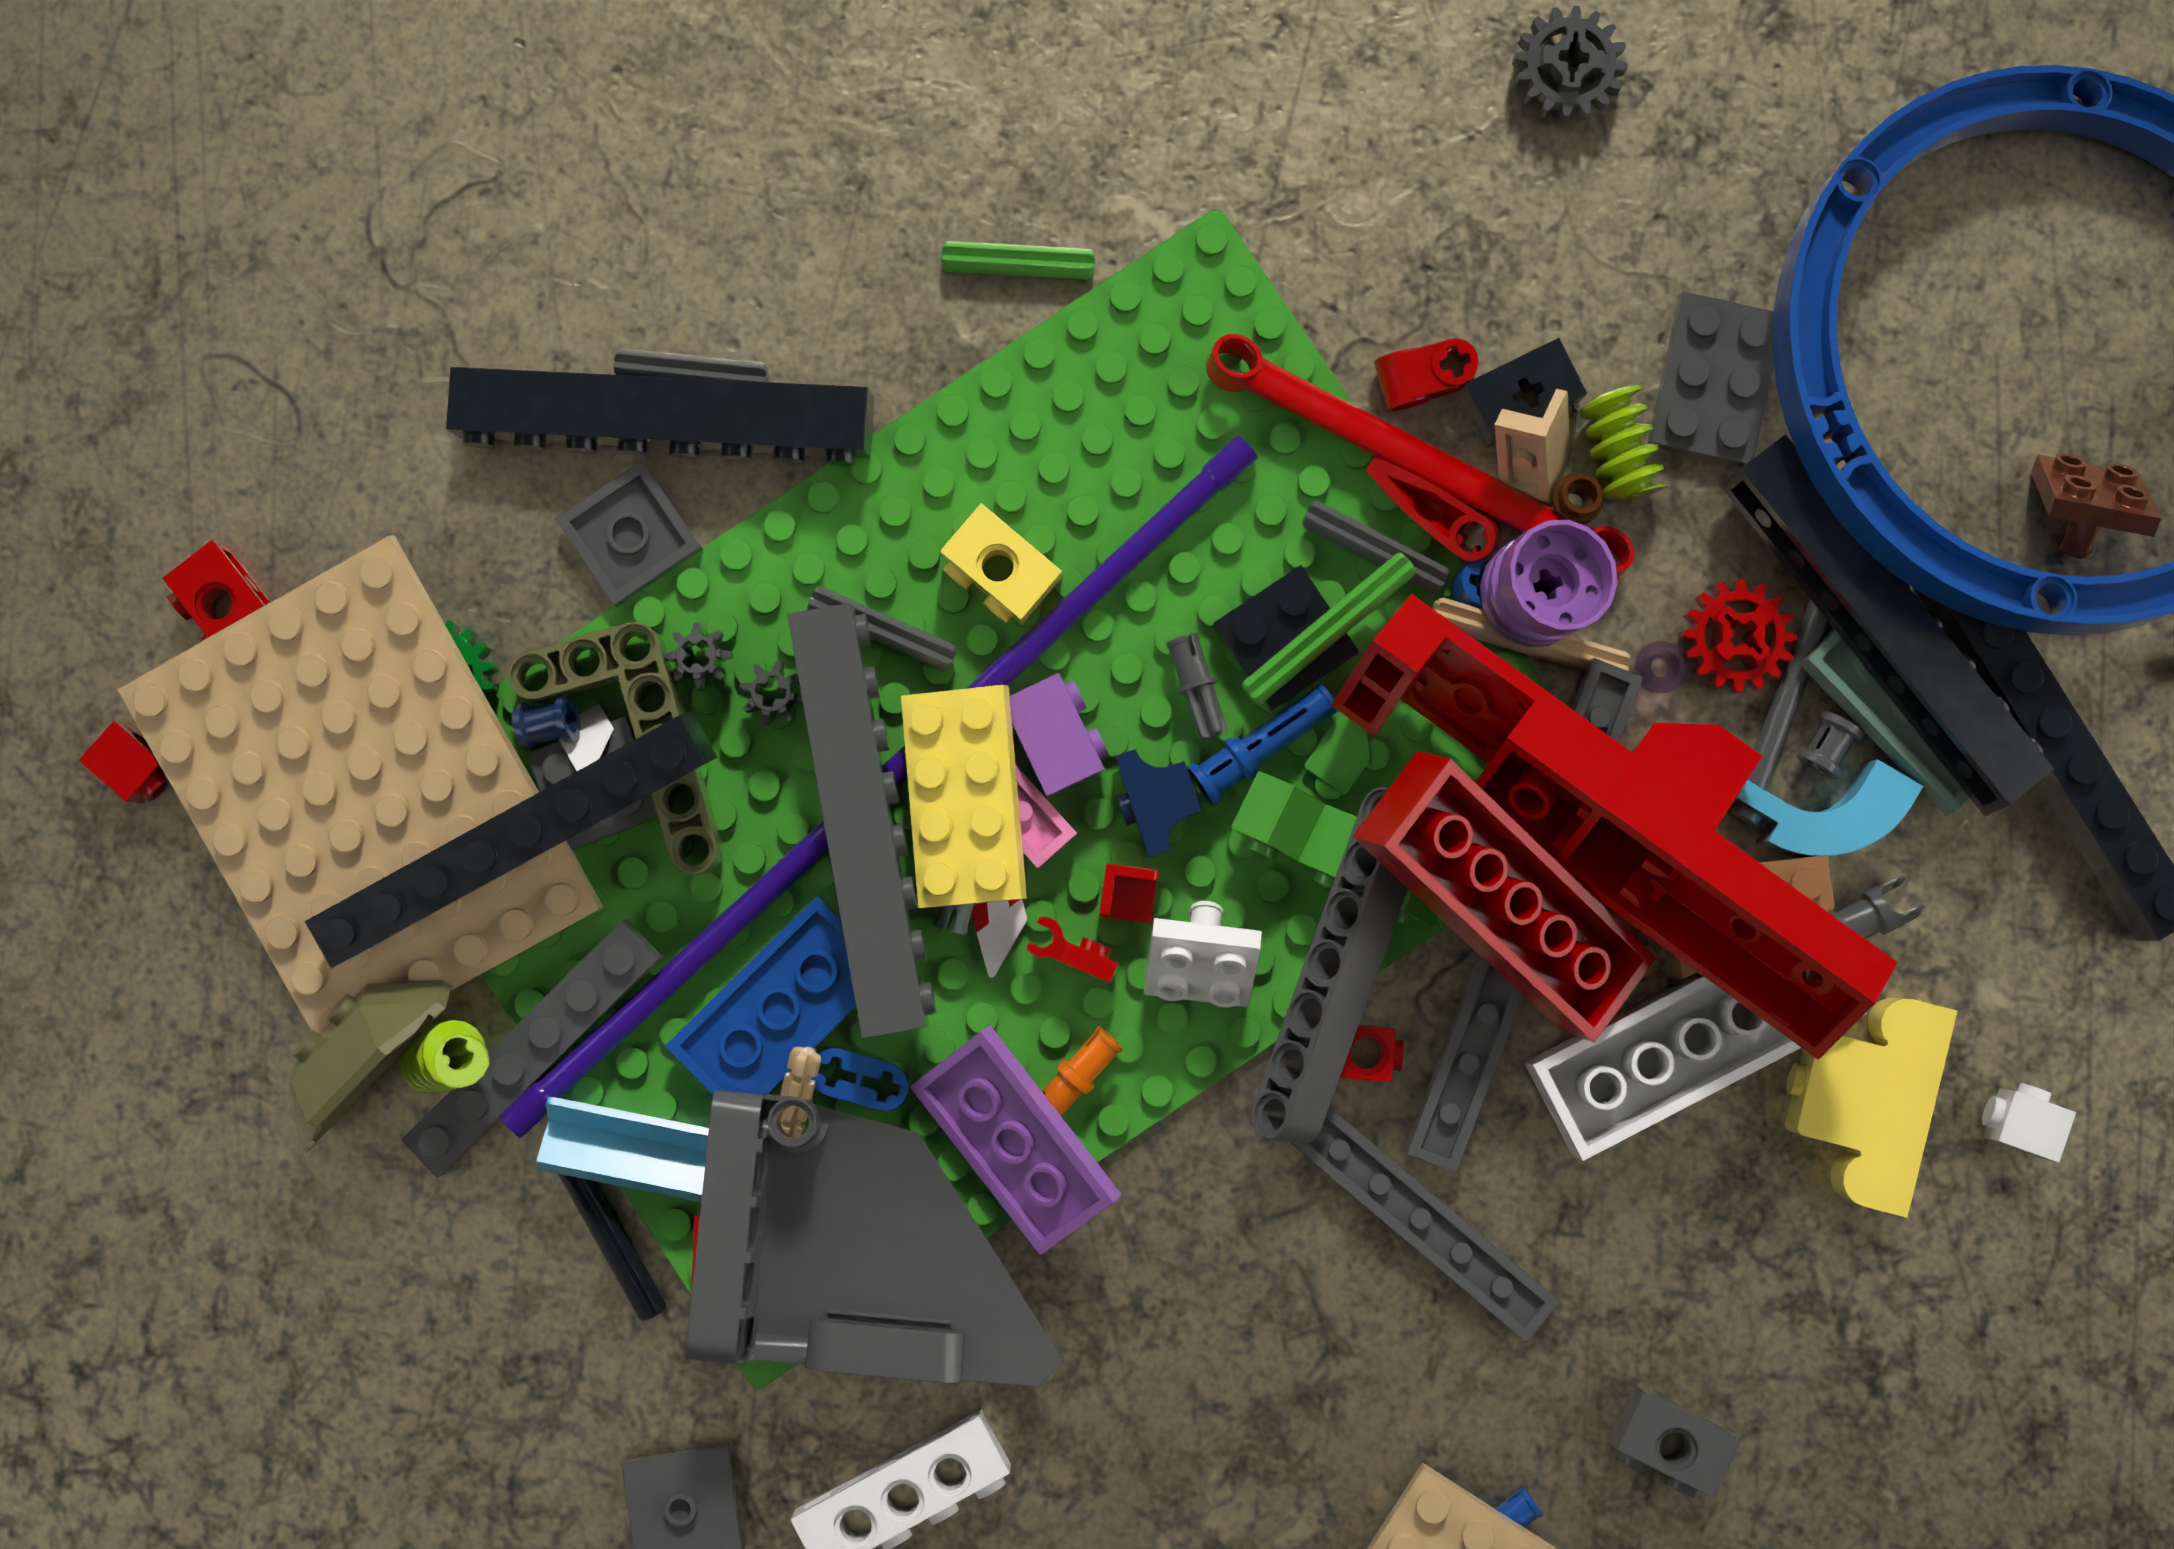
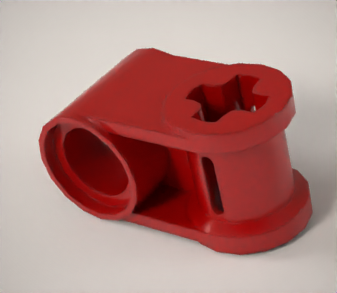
M1454 338L1420 348L1396 351L1374 360L1387 411L1395 412L1409 409L1432 399L1459 392L1465 383L1474 379L1479 366L1478 354L1474 346L1466 340ZM1447 355H1454L1456 362H1466L1460 377H1454L1451 370L1446 369L1442 371L1441 367L1445 365Z

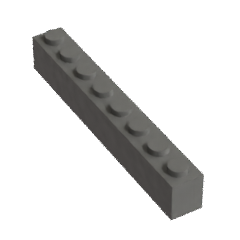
M851 602L789 613L787 616L862 1038L927 1027L929 1026L927 1015L936 1014L935 998L931 982H921L918 962L927 961V954L922 929L912 931L909 909L918 908L913 878L912 876L903 878L899 859L901 856L908 855V847L903 824L893 825L890 804L899 803L894 772L884 773L881 752L890 750L885 720H875L871 699L880 698V689L875 666L865 667L862 647L871 646L867 618L865 614L856 616L855 608Z

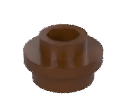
M1571 473L1563 476L1555 484L1551 493V504L1555 513L1562 520H1571L1584 525L1599 515L1603 508L1604 497L1602 488L1596 479L1587 474ZM1568 495H1578L1583 501V507L1578 508L1570 502Z

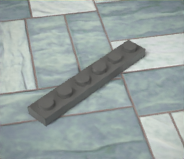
M627 919L620 921L488 1053L490 1065L484 1076L472 1085L452 1089L401 1141L436 1178L443 1176L501 1119L499 1115L532 1084L538 1082L663 958L661 954Z
M1328 1108L1322 1128L1312 1142L1304 1145L1291 1143L1525 1342L1531 1338L1560 1303L1556 1297L1332 1108Z

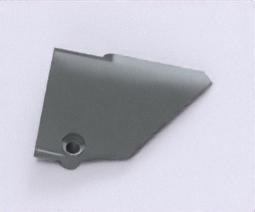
M726 1090L714 1091L710 1112L687 1333L686 1357L688 1360L742 1365L747 1360H763L805 1364L807 1369L824 1372L943 1383H958L961 1380L1032 1387H1040L1061 1365L1063 1360L919 1133L815 1105L809 1099L802 1097ZM791 1106L801 1107L809 1119L806 1132L796 1138L786 1134L781 1127L782 1114Z

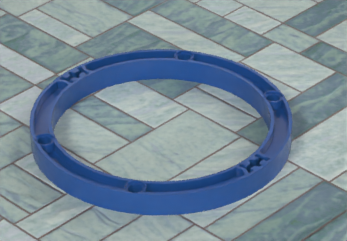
M2061 65L2017 66L1986 71L1950 82L1905 105L1887 117L1864 137L1821 185L1804 211L1789 243L1778 280L1773 311L1772 350L1776 386L1781 407L1797 454L1822 499L1837 520L1864 550L1892 574L1925 596L1959 613L1993 625L2030 633L2055 635L2104 634L2140 627L2174 615V561L2148 570L2121 575L2085 577L2053 574L2025 568L1994 557L1966 543L1939 525L1918 507L1892 479L1873 452L1858 423L1847 394L1840 366L1837 340V303L1840 283L1850 245L1863 217L1880 191L1899 172L1936 150L1971 137L2011 130H2045L2093 138L2122 148L2154 164L2174 178V95L2163 89L2127 76L2091 68ZM2073 95H2075V96H2077L2079 99H2081L2082 102H2083V104H2084V106H2081V105L2075 100V98H2074ZM1842 181L1851 184L1856 189L1858 196L1848 193ZM1830 438H1831V440L1833 441V442H1830V443H1826V442H1825V440L1830 439ZM1844 460L1846 465L1838 469L1837 464ZM2037 594L2042 595L2047 600L2049 614L2045 613L2038 606Z

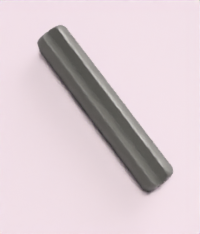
M623 348L618 349L614 357V374L755 382H768L769 377L767 365L761 362Z
M1314 501L1310 505L1303 519L1302 525L1305 529L1379 567L1396 553L1401 552L1412 562L1416 569V574L1408 582L1432 594H1437L1441 591L1449 576L1447 567L1319 501Z
M816 587L813 591L807 610L851 602L855 608L856 616L866 615L871 640L939 670L947 671L950 668L957 651L954 644L824 587Z

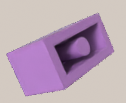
M1057 673L1010 695L1012 725L1047 799L1104 772L1101 760L1109 757V754L1098 730L1094 728L1086 731L1078 712L1087 708L1074 680L1064 684L1060 674Z

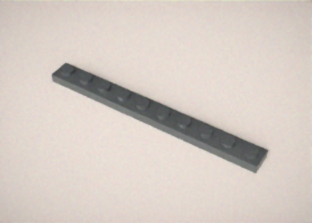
M1592 658L1589 660L1571 709L1619 743L1643 677L1599 659ZM1479 954L1404 1149V1152L1408 1155L1453 1172L1458 1170L1523 995Z

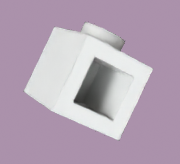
M2020 1083L2017 1091L1999 1088L1997 1096H1992L1988 1100L1983 1112L1982 1124L1986 1126L1983 1138L2042 1159L2059 1163L2076 1112L2049 1103L2052 1093L2031 1085Z

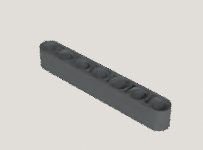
M1378 787L1373 789L1366 795L1361 804L1253 1105L1251 1114L1252 1125L1256 1133L1263 1138L1304 1145L1312 1142L1318 1136L1408 888L1352 837L1389 788Z

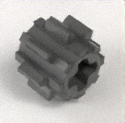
M695 622L691 635L684 637L677 632L672 634L679 644L676 651L665 654V659L679 664L678 671L674 676L676 681L680 683L686 678L689 679L693 676L696 688L704 690L708 677L714 675L719 680L724 681L726 679L719 668L722 662L733 659V654L718 648L724 637L721 631L717 630L706 637L702 625L699 622ZM709 645L710 647L705 653L707 658L710 659L709 663L705 667L697 663L689 667L693 661L692 656L688 653L693 646L704 649Z
M777 660L774 667H772V671L765 672L757 664L753 665L757 676L753 683H740V688L751 693L752 697L743 708L745 712L753 713L762 709V721L765 726L771 725L775 715H782L790 723L793 722V715L790 709L794 703L803 704L802 696L795 692V688L799 684L798 673L791 676L788 675L785 678L784 663L780 660ZM774 680H779L778 685L786 691V696L784 700L775 699L773 707H768L769 702L761 696V691L763 687L771 688Z

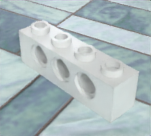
M980 1408L795 1509L790 1520L805 1549H873L880 1544L883 1549H891L910 1538L912 1533L909 1528L928 1519L931 1525L937 1524L959 1510L956 1503L975 1493L978 1499H982L1002 1488L1006 1484L1003 1477L1010 1474L1011 1463L983 1410ZM944 1459H956L963 1464L966 1475L958 1482H946L939 1477L936 1470L937 1464ZM899 1484L909 1485L916 1490L919 1501L910 1508L898 1507L890 1498V1490ZM851 1510L863 1511L869 1516L872 1527L865 1533H853L846 1528L843 1522L844 1514Z

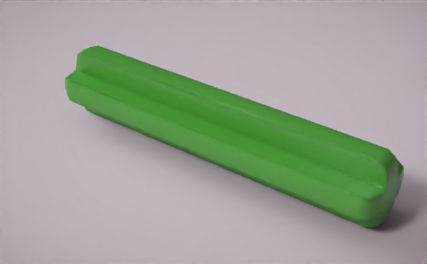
M947 241L942 247L941 264L943 270L947 272L1089 280L1094 275L1095 254L1091 249Z

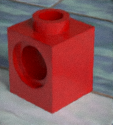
M113 720L78 760L125 802L143 804L146 800L151 802L158 798L170 784L142 733L128 723Z
M1358 1025L1340 1078L1392 1082L1393 1071H1401L1404 1054V1041L1395 1039L1396 1029ZM1370 1037L1378 1046V1057L1372 1065L1358 1067L1351 1057L1352 1046L1357 1040Z

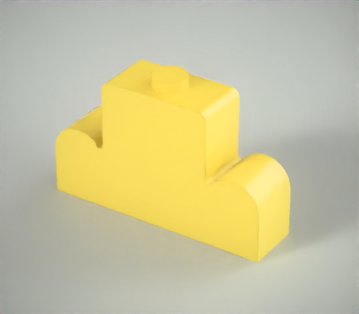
M1887 998L1874 1005L1868 1015L1867 1028L1870 1036L1874 1039L1873 1043L1842 1036L1819 1060L1803 1049L1800 1064L1794 1063L1792 1065L1786 1087L1787 1093L1792 1094L1785 1127L1789 1132L1847 1148V1152L1841 1154L1834 1161L1830 1169V1181L1833 1190L1841 1198L1863 1207L1908 1218L1957 1010L1914 999Z

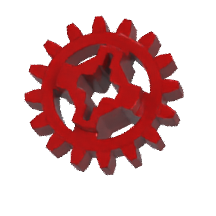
M1738 579L1734 581L1730 592L1723 581L1713 585L1714 599L1707 593L1702 592L1695 597L1696 603L1701 610L1689 609L1684 613L1683 617L1693 625L1692 628L1679 633L1680 639L1691 641L1692 648L1682 654L1683 660L1694 658L1698 660L1700 664L1693 672L1696 678L1706 673L1713 675L1710 688L1716 690L1726 681H1729L1731 694H1738L1743 691L1745 681H1747L1748 686L1755 691L1764 687L1762 674L1772 681L1782 675L1776 662L1788 663L1792 661L1794 656L1784 649V645L1798 640V635L1792 632H1785L1784 624L1789 623L1795 617L1793 613L1780 615L1777 608L1784 599L1781 595L1770 600L1764 598L1766 584L1760 583L1749 592L1747 591L1745 579ZM1731 602L1744 603L1752 606L1753 609L1747 613L1735 612L1731 606L1726 607L1724 604ZM1767 624L1771 634L1770 647L1765 643V626ZM1706 625L1712 630L1711 647L1709 649L1705 641ZM1741 626L1746 634L1742 637L1743 644L1735 647L1730 639L1734 635L1733 629ZM1729 660H1740L1745 666H1750L1752 669L1737 671L1722 665Z

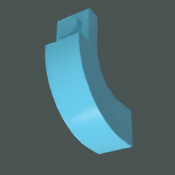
M1877 759L1864 762L1844 796L1837 803L1823 811L1808 812L1797 809L1747 780L1732 803L1734 807L1731 813L1754 827H1759L1761 822L1766 824L1756 843L1767 849L1796 857L1834 856L1862 849L1887 835L1906 816L1924 786Z

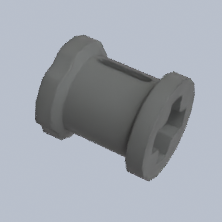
M1823 711L1819 718L1822 725L1809 747L1801 749L1797 758L1817 772L1832 779H1838L1842 773L1839 767L1854 741L1861 742L1865 733L1845 718L1829 711Z

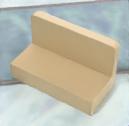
M1556 389L1543 418L1502 409L1495 423L1499 480L1537 500L1548 503L1551 500L1552 490L1560 480L1571 454L1568 391Z

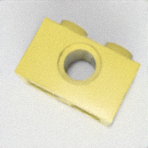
M982 503L940 550L942 558L948 562L942 570L964 589L967 590L973 583L988 597L983 602V605L1006 624L1013 617L1023 625L1063 577L1062 570ZM997 555L1007 557L1014 565L1012 574L1006 580L999 582L988 579L983 573L987 560Z

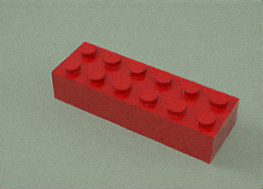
M1417 751L1352 836L1559 1030L1595 1043L1657 958L1450 758Z

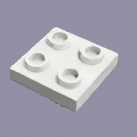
M1199 901L1192 904L1189 913L1190 922L1154 918L1143 995L1158 996L1167 1001L1185 999L1210 1002L1219 1007L1249 1006L1260 953L1262 931L1221 926L1223 908L1211 901Z

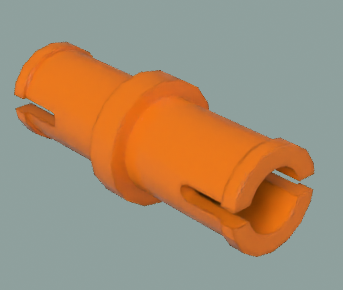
M1100 1026L1095 1029L1092 1036L1069 1061L1063 1059L1056 1067L1059 1073L1042 1090L1060 1116L1068 1110L1082 1093L1088 1095L1095 1087L1092 1083L1093 1080L1118 1052L1120 1053L1124 1049L1115 1038Z

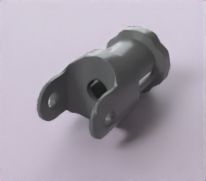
M1902 875L1861 894V900L1838 912L1833 910L1827 912L1866 939L1878 932L1886 935L1912 921L1925 910V906L1919 905L1901 914L1895 912L1885 901L1883 895L1897 888L1906 880V877Z

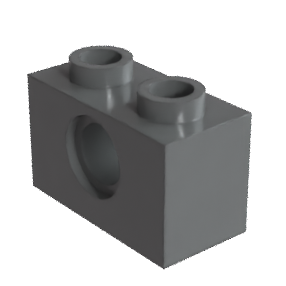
M1634 1384L1607 1441L1616 1450L1620 1451L1617 1460L1642 1474H1646L1649 1467H1652L1668 1475L1665 1481L1666 1485L1691 1498L1695 1497L1698 1490L1714 1498L1741 1439L1730 1430ZM1670 1433H1681L1683 1438L1681 1450L1672 1457L1661 1456L1659 1447L1662 1439Z

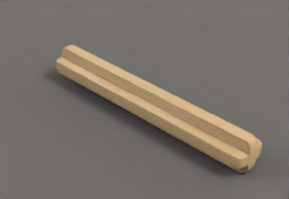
M1444 597L1435 601L1432 609L1476 640L1584 672L1589 660L1592 658L1627 671L1629 669L1630 655L1625 651L1571 635L1550 646L1526 647L1507 640L1491 625L1484 609Z

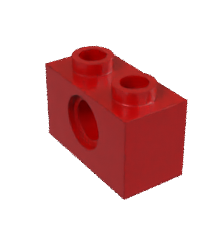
M213 539L162 578L172 591L167 598L174 609L187 621L193 618L204 632L199 636L200 642L271 602L229 547ZM228 593L232 599L231 611L224 618L217 619L213 612L214 602L220 595Z

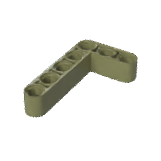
M639 622L624 623L525 652L515 658L508 671V681L512 690L520 697L536 703H548L555 701L561 695L572 696L620 682L636 739L684 713L670 661L665 659V654H667L665 643L657 632L646 624ZM636 635L648 636L651 644L649 654L641 661H630L626 655V646L629 640ZM585 650H596L600 660L598 669L589 676L581 677L576 670L575 663L577 657ZM544 664L548 670L549 678L547 684L542 689L531 692L525 684L526 673L532 666ZM651 685L662 686L665 692L663 706L655 712H645L640 703L642 692ZM698 768L652 793L668 853L673 864L683 872L696 875L707 874L713 871L720 864L723 856L722 841L701 768ZM687 785L692 789L695 801L693 807L688 812L677 815L669 805V797L675 788ZM702 836L709 845V854L703 863L693 866L686 861L683 849L685 843L690 838Z

